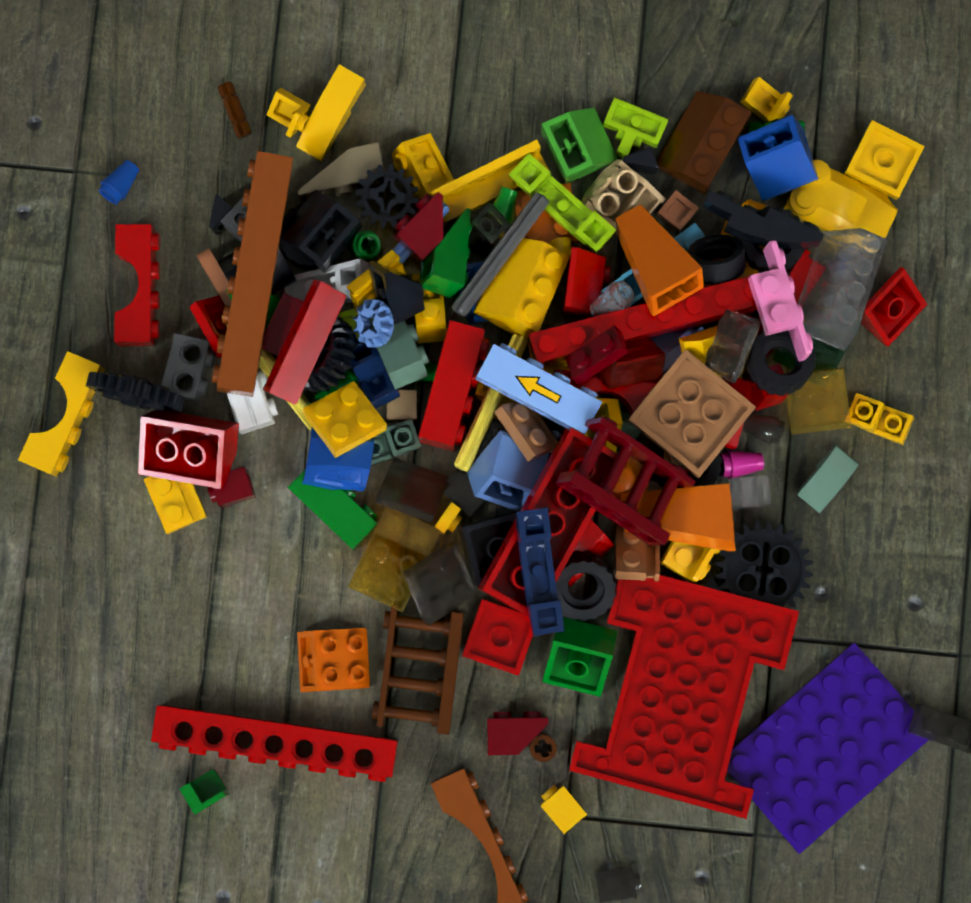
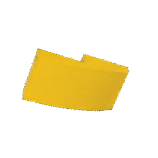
M856 393L845 421L882 438L904 445L915 418L913 415L885 406V403Z

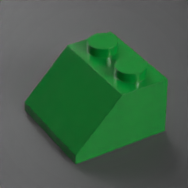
M563 617L564 631L554 633L542 682L601 697L613 658L618 631Z

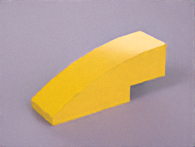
M338 65L296 145L298 149L320 162L323 161L350 117L352 107L365 88V79L342 65Z

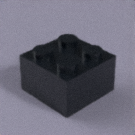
M518 511L458 526L473 585H480L516 519V512Z

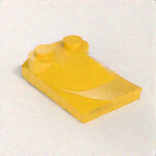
M813 160L819 179L793 189L784 209L791 210V213L795 216L797 215L800 221L810 222L821 231L861 249L871 243L884 241L898 212V209L892 204L888 196L831 169L824 161Z

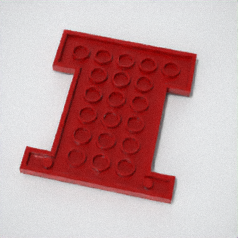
M660 575L659 582L654 581V578H646L645 581L618 579L616 598L613 599L614 603L611 606L607 624L636 631L606 748L577 740L569 771L747 819L754 788L724 780L754 663L785 670L799 611Z

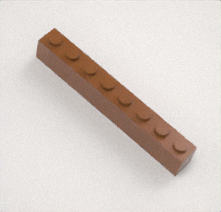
M257 151L256 160L250 159L247 177L252 178L251 189L245 188L242 206L247 207L246 218L240 217L237 235L242 236L241 247H235L232 261L233 265H237L236 277L230 276L227 294H232L231 306L225 305L222 323L227 324L226 335L219 336L217 353H222L221 364H215L212 382L217 383L218 392L254 397L293 157Z

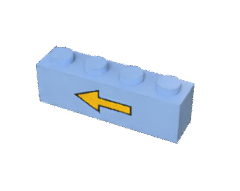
M501 343L500 346L493 344L475 380L567 429L573 428L584 435L588 430V427L585 426L586 421L594 419L602 401L596 399L597 393L583 386L580 390L570 385L571 380L558 372H555L554 375L542 370L544 365L528 357L526 361L516 356L517 351L506 344Z

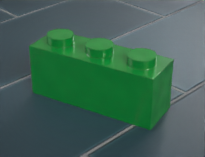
M304 470L287 488L355 551L379 526L374 521L378 515L366 504L360 507L353 501L357 495L352 490H330L302 484L305 474Z

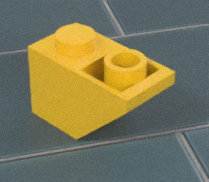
M412 274V279L419 282L420 274ZM423 289L425 310L415 314L416 331L419 338L418 343L445 341L447 327L444 296Z

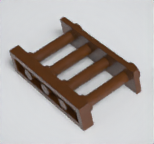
M391 605V611L385 610L383 628L388 629L380 701H374L372 719H377L376 726L381 727L384 726L385 717L432 723V726L438 727V734L449 735L464 613L452 612L451 618H445V621L398 615L399 606ZM396 627L442 632L443 636H449L447 648H441L440 651L394 645ZM392 657L440 663L439 666H445L444 678H438L435 681L390 675ZM389 687L436 693V696H441L440 709L434 708V711L389 706L387 705Z

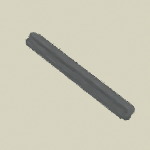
M538 192L534 193L452 304V309L455 313L462 317L469 313L549 204L544 195Z

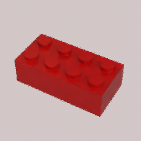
M450 320L418 436L420 443L455 452L457 445L462 446L466 434V426L462 424L464 417L470 418L474 397L470 396L472 388L477 389L479 381L475 380L481 369L478 367L479 361H485L489 349V339L485 338V329Z

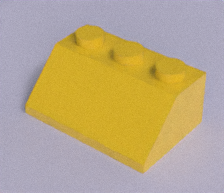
M523 238L480 296L473 312L512 335L519 334L528 338L530 333L540 330L570 256L546 242Z

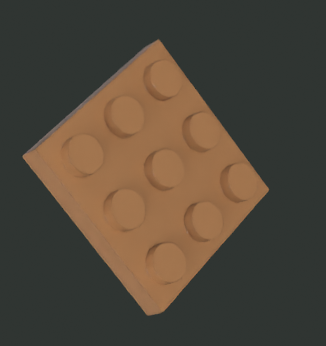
M685 349L627 421L695 477L699 478L756 406Z

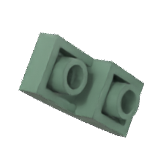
M412 419L388 426L386 431L374 437L371 466L422 447Z
M835 445L816 465L815 472L797 490V495L820 513L847 482L859 463L839 446Z

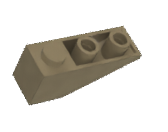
M379 143L357 146L346 150L298 189L300 200L307 201L315 190L326 196L335 194L336 197L351 195L353 193L352 190L363 188L358 181L359 179L366 181L369 179L366 173L367 170L376 174L378 165H381L384 170ZM384 178L376 180L369 188H378L384 183Z

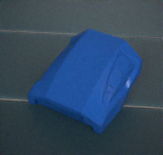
M312 427L302 484L330 490L342 489L363 492L366 488L370 472L374 437L335 458Z

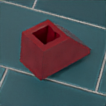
M439 191L432 196L426 193L415 205L418 210L411 217L406 214L395 225L398 231L393 237L417 261L423 260L443 240V195Z
M542 711L523 712L524 717L511 718V712H493V718H487L488 756L519 755L548 725V717H542Z

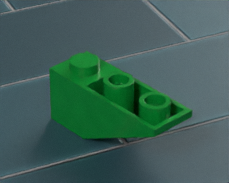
M466 208L452 221L443 233V240L421 261L419 283L423 289L451 298L466 286L468 281L466 265L470 255L468 240L472 230V223L470 222L471 209Z

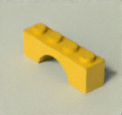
M67 351L55 377L66 393L67 408L65 415L54 428L41 433H30L18 461L57 477L59 472L62 473L69 462L67 453L71 444L75 445L78 442L82 431L79 428L84 417L88 418L94 402L91 400L95 391L85 387L89 372L104 373L105 368Z

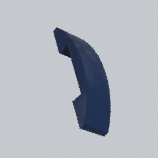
M548 508L516 512L519 558L533 636L564 631V623L554 574Z

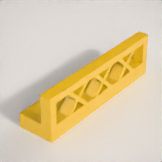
M536 139L431 191V196L439 191L443 195V202L449 207V212L443 217L444 225L455 220L466 208L471 209V212L495 201L501 186L514 191L519 189L520 187L512 180L509 173L528 153L548 169L540 153L541 146Z

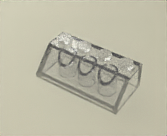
M862 228L824 231L822 233L824 237L816 248L797 303L800 304L803 310L805 332H808L812 338L843 351L846 350L857 335L888 240Z

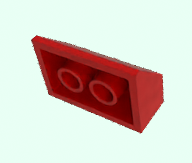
M153 410L141 416L138 474L222 489L237 453L239 423L166 410Z

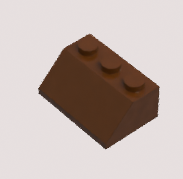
M697 91L656 161L658 169L705 195L752 111L726 97Z

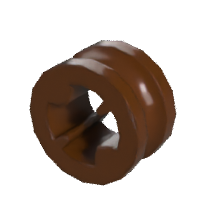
M540 734L531 741L530 752L535 760L547 762L555 756L557 745L550 736ZM542 739L545 740L546 744L552 745V751H547L549 755L542 757L540 752H535L534 750L535 745L539 746L537 742Z

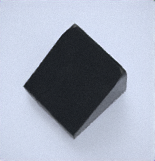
M649 147L626 155L623 158V162L634 171L657 174L658 164L652 149Z
M218 194L215 195L209 224L210 229L215 235L224 229L221 220L232 209Z

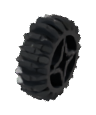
M337 316L304 387L306 391L309 390L317 393L321 391L329 392L332 386L338 387L339 379H346L345 372L347 369H352L350 362L356 358L353 351L358 346L354 342L356 334L353 333L352 327L339 316Z

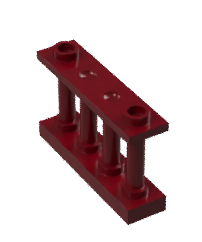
M601 417L587 420L585 426L594 431L596 435L579 469L560 473L556 484L648 545H666L670 533L661 528L662 524L660 521L676 488L692 487L696 481L686 475L687 471L684 468L670 464L617 428V423L612 419ZM606 441H609L620 450L603 485L598 486L590 481V473ZM631 456L643 464V467L626 501H620L614 497L615 493L613 490ZM654 472L665 479L666 483L650 516L644 517L638 513L637 505Z

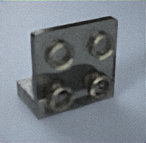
M726 309L723 317L718 322L714 342L707 351L705 365L728 382L736 383L737 378L741 377L760 328L761 320Z

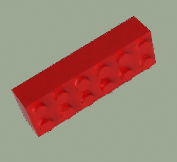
M573 428L564 430L520 510L548 508L552 537L550 545L556 582L596 511L556 484L560 473L579 469L593 439ZM605 446L603 447L590 473V481L598 486L603 485L617 453ZM515 519L478 589L529 617L522 580Z

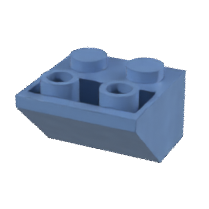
M500 430L467 472L474 496L520 511L547 463L549 452L528 462L509 433Z

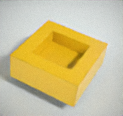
M451 502L434 528L443 535L447 530L453 533L462 520V517L458 515L461 508Z

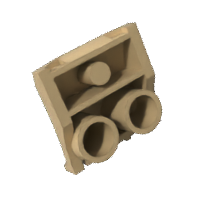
M617 159L600 173L585 192L581 202L592 212L596 211L617 230L616 217L640 204L651 214L660 203H664L666 198L625 162Z

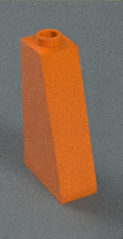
M641 204L616 217L618 239L647 307L653 316L704 288L702 267Z
M730 483L676 488L660 521L662 524L661 528L670 533L668 540L729 552L736 551ZM662 490L644 491L637 505L638 513L644 517H649ZM620 493L621 501H626L629 493Z

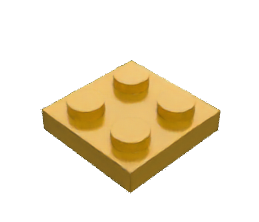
M872 120L844 174L897 200L925 146Z
M355 381L303 408V415L335 458L387 430V423Z

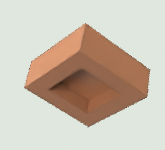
M675 190L658 211L657 216L680 233L696 214L699 207Z

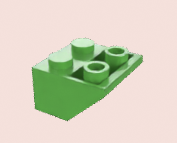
M595 108L569 111L541 125V134L564 184L571 183L607 167L618 159Z

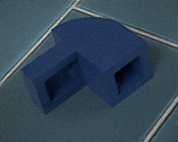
M359 340L355 343L358 346L353 351L356 358L352 359L350 364L374 408L377 409L400 397L398 390L394 389L376 347H367L365 343L359 342Z

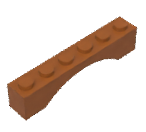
M463 767L432 781L430 784L442 811L456 818L469 828L482 843L489 855L496 874L497 903H524L529 901L523 884L516 885L512 874L517 871L510 855L504 857L499 847L504 842L498 828L491 829L487 820L488 817L492 816L485 799L479 801L475 793V789L479 788L473 772L467 773Z

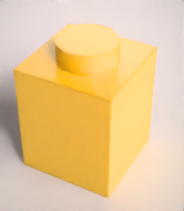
M554 784L541 795L543 801L540 803V806L563 834L587 815L563 784L559 788Z

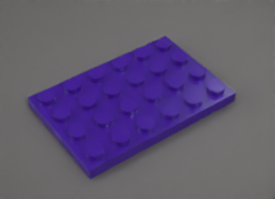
M854 642L733 747L727 772L737 784L754 788L752 801L793 849L800 854L935 734Z

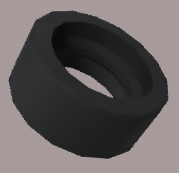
M715 234L705 236L692 243L687 251L702 267L703 283L721 284L735 280L744 273L746 268L744 245L738 238L730 235ZM725 258L722 260L710 261V259Z

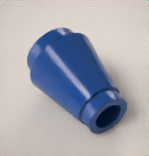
M125 160L123 164L100 182L99 193L115 205L120 200L124 201L140 171L139 168L129 160Z

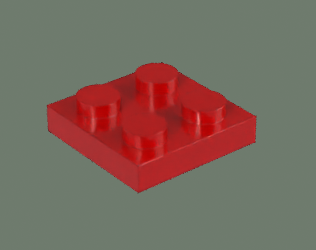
M482 599L462 656L519 676L533 637L529 617L515 610Z

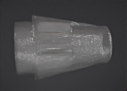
M624 281L612 282L590 305L591 313L595 317L629 308L634 300L632 288Z

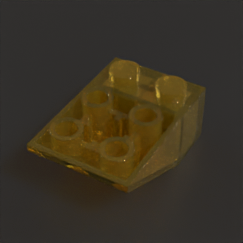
M386 505L348 587L403 613L442 534L441 530Z

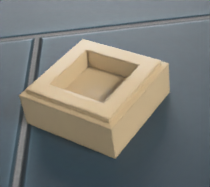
M398 390L400 397L387 403V421H406L409 419L417 421V390Z

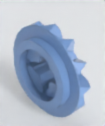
M379 299L364 300L363 305L356 307L357 316L352 318L357 324L353 331L359 334V342L365 343L367 347H381L389 341L393 333L394 319L388 305ZM369 318H374V329L369 328L371 326Z

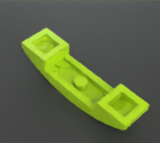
M530 153L509 173L512 180L530 198L536 192L544 195L549 201L544 211L594 252L597 253L617 232L596 211L592 212L552 177L551 172Z

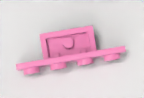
M769 241L763 249L769 271L750 275L748 278L765 335L789 331L799 362L804 361L812 353L813 341L811 335L805 332L803 310L800 304L796 303L793 294L795 292L792 277L787 275L784 266L786 264L784 251L778 247L777 241Z

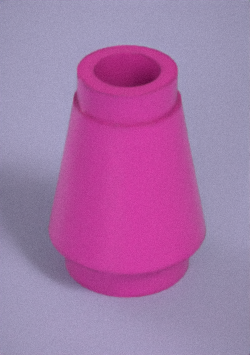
M726 450L725 453L719 454L722 457L720 476L727 477L729 480L761 471L764 468L762 453Z

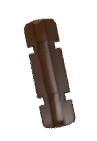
M225 82L219 85L218 91L221 98L224 99L223 103L232 125H234L233 129L237 138L241 139L251 135L252 131L248 121H245L246 116L239 98L235 96L237 93L233 83Z

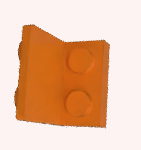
M366 628L297 632L300 692L370 687Z

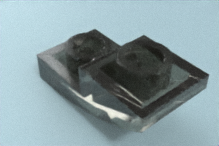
M490 202L473 220L468 243L484 258L494 249L511 224Z

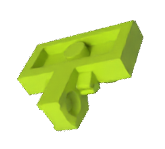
M614 97L603 127L617 132L615 139L620 140L621 143L616 155L623 159L624 156L630 154L632 146L640 148L641 143L657 148L669 119Z

